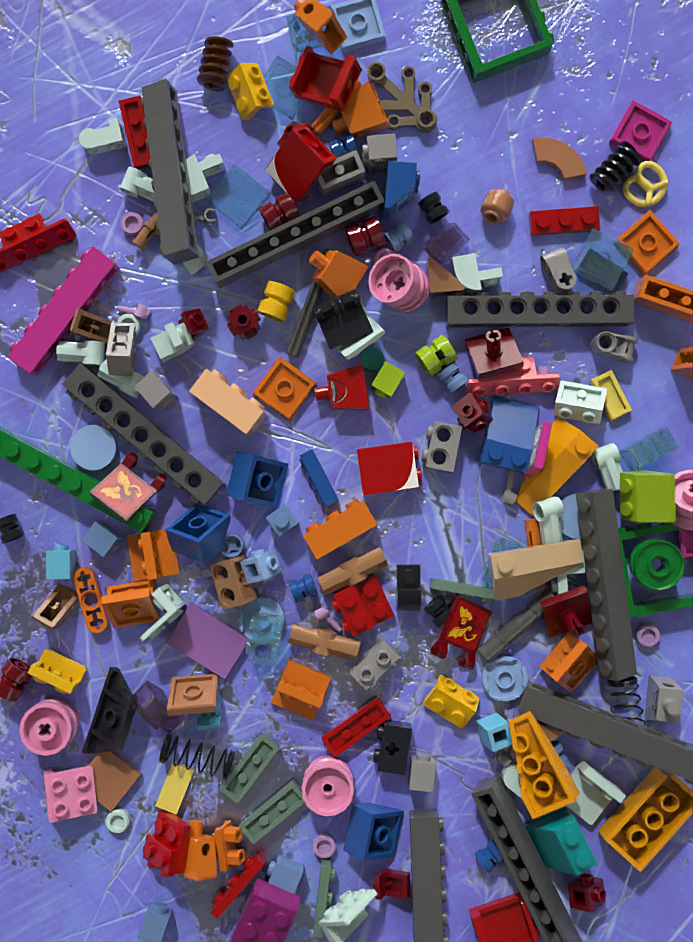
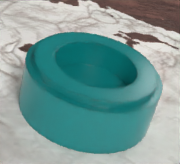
M368 348L361 356V363L366 370L377 371L384 363V355L377 348Z

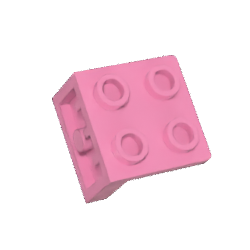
M92 766L53 772V768L43 769L49 823L97 813Z

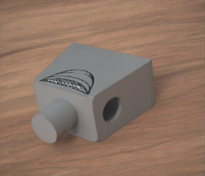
M649 675L644 719L671 723L680 722L683 689L672 677Z

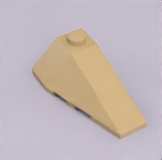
M580 539L488 553L487 559L494 600L519 597L583 563Z

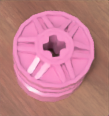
M389 254L379 259L370 271L368 281L373 296L399 312H410L420 307L427 298L430 287L428 276L424 270L399 254Z

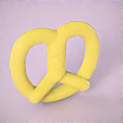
M642 162L635 169L634 175L624 181L622 193L633 205L639 207L653 206L663 198L669 185L667 175L655 162ZM646 168L652 169L657 173L661 182L654 185L642 176V171ZM633 182L637 183L647 192L645 200L638 199L631 194L629 186ZM659 190L658 193L653 197V192Z

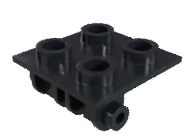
M355 289L312 307L330 350L373 332L360 297Z

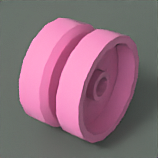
M686 470L675 475L676 522L671 523L684 530H693V470Z
M51 697L44 699L29 709L23 716L19 729L21 740L28 750L37 755L48 756L56 754L66 747L78 733L80 726L79 714L74 705L64 698Z
M331 755L320 756L313 760L305 770L302 783L303 800L309 809L322 816H334L344 811L351 803L354 794L353 773L348 764L341 758Z

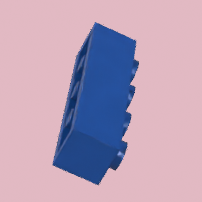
M313 449L300 455L301 459H299L302 467H306L307 472L305 473L308 479H312L314 482L312 487L316 493L319 492L321 496L319 500L322 506L325 505L327 507L339 501Z

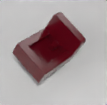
M200 308L184 311L181 314L182 318L178 321L179 324L184 322L193 340L209 330Z
M384 868L373 880V889L377 892L375 899L381 900L384 896L408 899L411 896L410 872Z

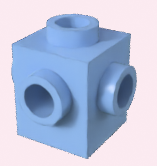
M264 548L255 550L250 553L252 557L240 562L248 584L261 581V584L274 580L273 575L282 571L274 549L266 552Z

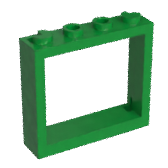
M441 0L473 83L550 53L554 45V36L552 31L548 30L546 26L545 13L543 9L539 8L537 0H523L539 43L484 64L481 62L458 1Z
M651 522L637 524L636 529L631 530L628 529V526L618 528L630 618L693 606V593L633 603L622 540L682 529L671 522H660V524L651 526Z

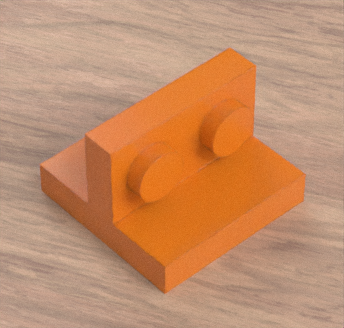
M165 529L127 536L134 581L152 580L181 573L178 553L172 551Z
M153 579L107 586V595L102 596L101 604L114 628L157 622L160 619L159 610L153 601L155 599L152 595L155 592Z
M568 632L539 667L572 694L598 663L597 654L587 644L577 637H572Z
M289 659L271 703L313 721L318 708L322 705L331 676Z

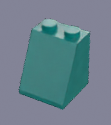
M566 806L524 823L545 867L579 875L598 865L576 819Z

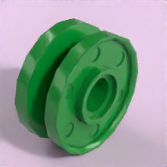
M648 539L642 541L635 546L629 559L630 572L635 580L650 589H670L679 582L684 573L685 563L682 553L676 546L664 540ZM659 558L661 562L660 567L654 570L652 564L654 560Z

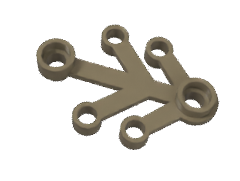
M371 63L367 70L369 81L374 84L379 83L396 99L393 101H382L379 99L384 111L408 110L413 115L407 117H399L396 114L390 115L388 117L389 123L392 119L398 123L391 125L388 129L395 131L401 126H416L423 133L433 131L437 125V116L430 110L431 84L429 82H422L418 87V94L421 97L420 109L414 103L413 80L415 78V69L413 67L406 66L402 70L401 77L404 81L403 93L385 76L386 69L382 63ZM378 72L380 77L375 78L372 74ZM411 72L412 76L406 77L404 73ZM427 87L429 91L424 93L421 91V88ZM428 119L430 123L425 125L422 123V120Z

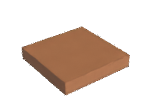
M206 674L173 677L167 705L168 716L216 712L218 675Z
M115 751L98 753L89 764V766L93 767L96 800L110 812L141 775L139 770Z

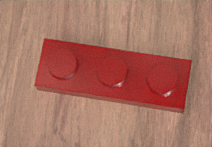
M141 95L118 101L133 166L136 169L150 167V151L146 144L148 135L143 122L145 111L141 104Z
M599 206L530 211V236L599 231L601 229Z
M376 696L322 735L321 739L332 755L336 757L389 719L391 714L380 698Z
M260 851L254 857L250 855L242 865L243 870L239 874L234 873L228 880V887L224 892L220 890L212 899L211 903L213 906L210 914L216 919L221 916L264 866L266 857Z

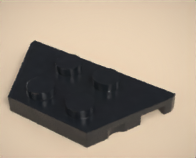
M117 667L109 668L82 750L84 754L118 751L124 748L138 704L120 669Z

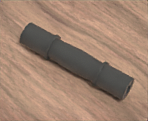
M548 588L533 601L528 602V606L513 617L498 633L495 631L494 635L478 648L489 663L505 649L510 648L508 645L524 634L539 618L543 619L540 601L555 596Z

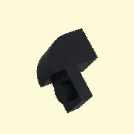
M396 564V611H420V564Z

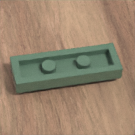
M437 578L430 579L429 587L435 589L434 593L448 595V592L457 593V596L464 599H471L472 595L480 597L482 602L494 603L492 588Z
M261 732L219 790L238 804L281 745L264 732Z
M293 779L239 823L238 827L242 828V832L250 842L255 844L305 803L302 789Z
M331 858L322 859L313 932V937L323 938V930L319 922L325 916L326 905L331 906L332 891H329L328 887L329 882H334L335 867H331Z

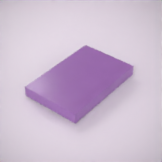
M191 602L166 643L223 679H226L249 639Z

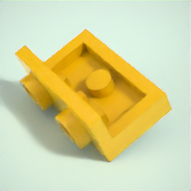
M240 63L226 78L242 121L250 120L261 108H271L274 105L257 63Z
M46 648L40 660L31 665L28 674L34 676L33 679L39 683H49L55 686L54 689L60 693L71 694L78 689L87 667Z
M440 674L436 685L426 696L422 705L460 729H463L476 713L479 697L472 691L455 683L454 680Z

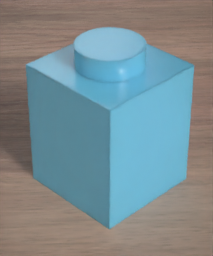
M68 545L54 546V550L46 551V579H72L76 572V550H68Z
M498 713L476 721L481 742L492 752L512 745L509 723Z

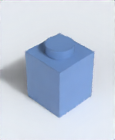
M284 504L266 517L279 537L299 523L287 504Z
M95 521L81 541L105 557L110 554L114 555L121 546L119 541L122 539V536L103 522Z
M278 854L276 861L271 860L266 875H269L268 883L295 894L303 874L304 864Z
M151 902L137 939L146 942H162L173 909L168 908L166 904L161 902Z

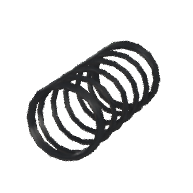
M631 676L620 681L608 680L607 683L610 687L637 685L636 688L630 691L611 693L610 696L634 695L639 697V700L632 704L615 705L612 708L635 707L641 709V713L638 715L624 718L640 720L645 726L646 722L643 719L637 718L644 710L635 705L640 702L641 696L631 693L639 687L637 683L638 678Z
M167 733L160 752V763L164 764L169 759L174 748L173 765L175 767L178 766L187 749L186 769L189 770L192 767L199 753L198 772L202 773L212 754L210 765L211 777L216 774L224 757L222 778L223 780L228 779L235 751L230 750L227 759V748L224 749L219 763L212 774L215 745H213L200 771L203 742L200 743L188 767L191 739H188L179 761L175 764L179 736H176L168 754L172 734Z

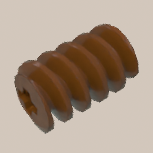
M211 36L206 38L204 42L205 47L203 48V56L200 61L202 65L199 66L198 71L200 74L197 75V82L208 90L220 92L224 91L225 88L219 85V83L224 84L227 80L222 75L228 74V69L223 66L230 65L229 59L225 57L232 56V52L227 48H233L234 43L224 37Z

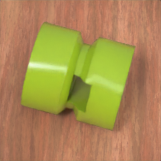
M440 335L431 341L430 347L425 345L415 352L418 362L429 377L440 372L443 365L447 367L458 360L454 348L444 335ZM436 351H437V352L439 353V355L441 356L439 359H438L437 355L435 354Z

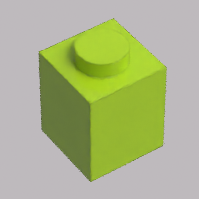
M385 361L371 385V388L374 389L373 393L384 400L386 397L391 399L405 372Z

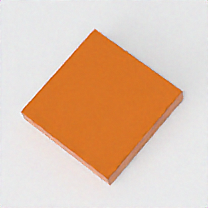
M651 210L614 241L643 275H646L680 245L679 241Z
M279 356L253 394L285 418L291 420L317 383Z

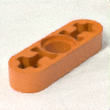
M90 567L80 568L74 573L73 580L86 626L89 631L100 633L108 628L110 620L101 604L103 595L98 577L94 569ZM83 571L86 575L90 574L91 578L87 580L89 587L94 585V589L83 592L82 588H87L86 582L80 580V577L83 576ZM89 593L97 596L98 602L95 606H89L86 603V596ZM99 607L101 611L96 612L97 618L103 619L100 628L98 625H93V621L96 620L95 613L89 614V611Z

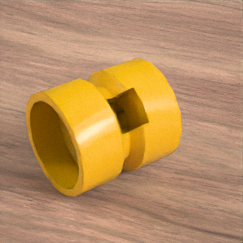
M268 281L264 291L266 299L261 300L257 312L269 319L284 323L289 312L287 305L292 304L296 291L281 283Z

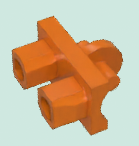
M225 820L221 827L214 830L215 833L212 836L215 838L216 858L219 860L220 871L226 872L232 866L241 865L246 857L243 849H236L235 843L238 844L242 840V828L233 826L232 820Z

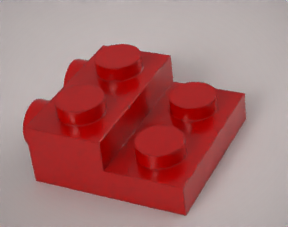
M376 574L334 592L335 599L331 600L336 612L341 611L345 618L341 621L347 634L351 632L353 637L395 616Z
M158 810L157 820L155 821V833L146 834L143 846V858L147 860V866L158 868L160 870L159 875L167 878L173 877L174 874L184 873L191 825L171 812Z

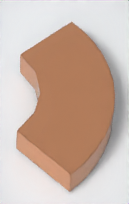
M541 137L532 139L536 163H546L553 166L560 172L563 181L586 176L587 171L582 159L570 146L552 138Z

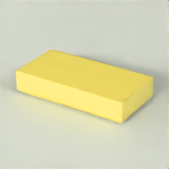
M612 370L590 380L592 386L607 389L603 409L609 421H613L632 411Z
M172 762L155 806L177 815L195 769L190 768L187 770L186 766L181 763L175 767Z

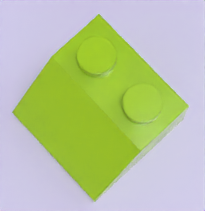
M647 470L620 473L621 519L634 522H676L675 474Z

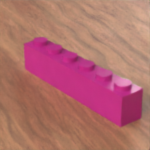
M94 246L82 254L81 262L76 268H72L68 272L65 283L55 289L52 294L53 298L48 305L45 304L39 310V316L35 322L30 323L25 328V335L10 348L11 353L8 355V358L28 373L35 376L40 373L56 352L59 341H64L70 334L76 308L87 312L120 269L115 262Z

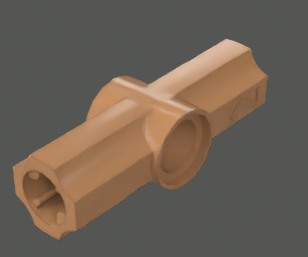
M378 547L360 557L356 556L339 564V567L317 578L325 595H328L347 585L351 586L367 578V575L388 566V563L381 548Z
M293 623L288 641L292 645L311 649L312 652L320 655H334L356 661L360 641L357 639L337 635L336 632L328 629H315Z

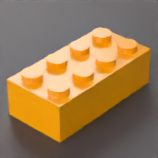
M654 767L601 826L598 832L606 842L641 872L692 815L693 791L676 775L674 777L667 776L659 768Z

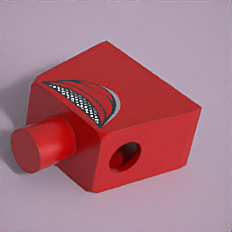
M363 364L327 375L328 386L315 387L316 401L330 399L331 409L369 410Z

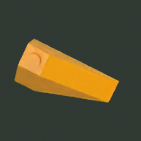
M559 417L551 424L552 428L543 469L531 477H524L515 500L531 516L534 515L532 510L533 503L551 498L598 447L581 430Z
M531 711L509 720L512 745L517 761V774H519L521 797L532 819L575 802L580 792L568 769Z

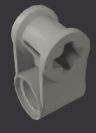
M562 247L540 256L542 269L547 275L553 292H557L558 295H565L576 283V275L566 250ZM559 281H567V285L565 283H560Z
M605 331L591 339L590 349L596 355L612 358L619 362L632 363V353L634 345L638 343V339L632 336ZM600 338L605 339L607 342L606 349L600 346Z

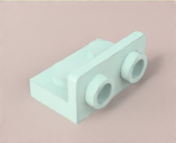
M561 381L555 402L554 416L600 424L607 389Z

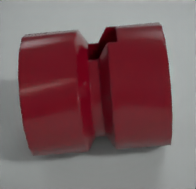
M287 192L278 196L275 204L268 202L258 208L270 231L300 217L298 209Z
M376 216L364 220L361 226L356 223L345 228L347 239L355 256L366 253L368 247L376 249L386 245L382 228Z
M8 657L1 669L2 674H0L1 698L16 702L24 691L23 684H28L32 678V675L28 674L30 665L20 659Z

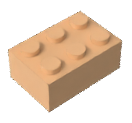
M205 369L189 392L251 437L267 416L263 411L265 407L253 397L250 401L246 399L245 396L247 394L234 383L231 387L226 384L228 379L214 369L210 372L208 369Z

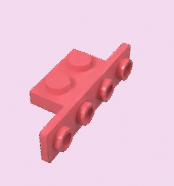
M522 357L524 361L523 368L490 376L489 378L469 379L467 381L466 395L470 392L478 397L536 392L549 393L558 390L561 377L560 374L537 375L534 357Z

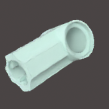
M128 167L119 189L136 198L140 196L152 202L156 201L155 192L151 185L153 179L147 177L145 173L136 168Z
M59 341L56 354L58 361L82 363L83 365L100 367L104 362L105 343Z
M107 360L101 364L97 375L136 399L140 393L134 386L144 378V376L133 371V376H110Z
M614 443L597 448L591 454V458L596 469L600 471L605 488L616 491L620 489V473L623 471L619 463L621 462L618 448Z
M557 496L534 502L532 510L534 517L539 522L541 543L549 544L563 541L560 517L564 513L562 501Z

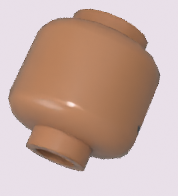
M505 189L490 190L486 194L480 209L484 220L493 225L504 223L509 218L514 207V200Z

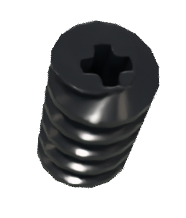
M622 141L620 146H617L614 152L601 163V166H598L595 172L590 174L591 183L601 191L607 190L613 193L616 190L614 185L620 186L622 184L621 179L626 180L628 177L627 172L632 173L635 170L634 166L641 164L634 146L627 141Z

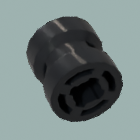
M437 191L427 195L418 203L420 209L427 214L426 219L429 224L441 220L449 213L446 205H442L441 197Z
M16 513L0 518V540L2 544L25 535L23 529L17 524L18 518Z
M442 595L435 597L423 608L428 615L434 618L433 622L437 627L445 624L451 607L445 604L446 600Z

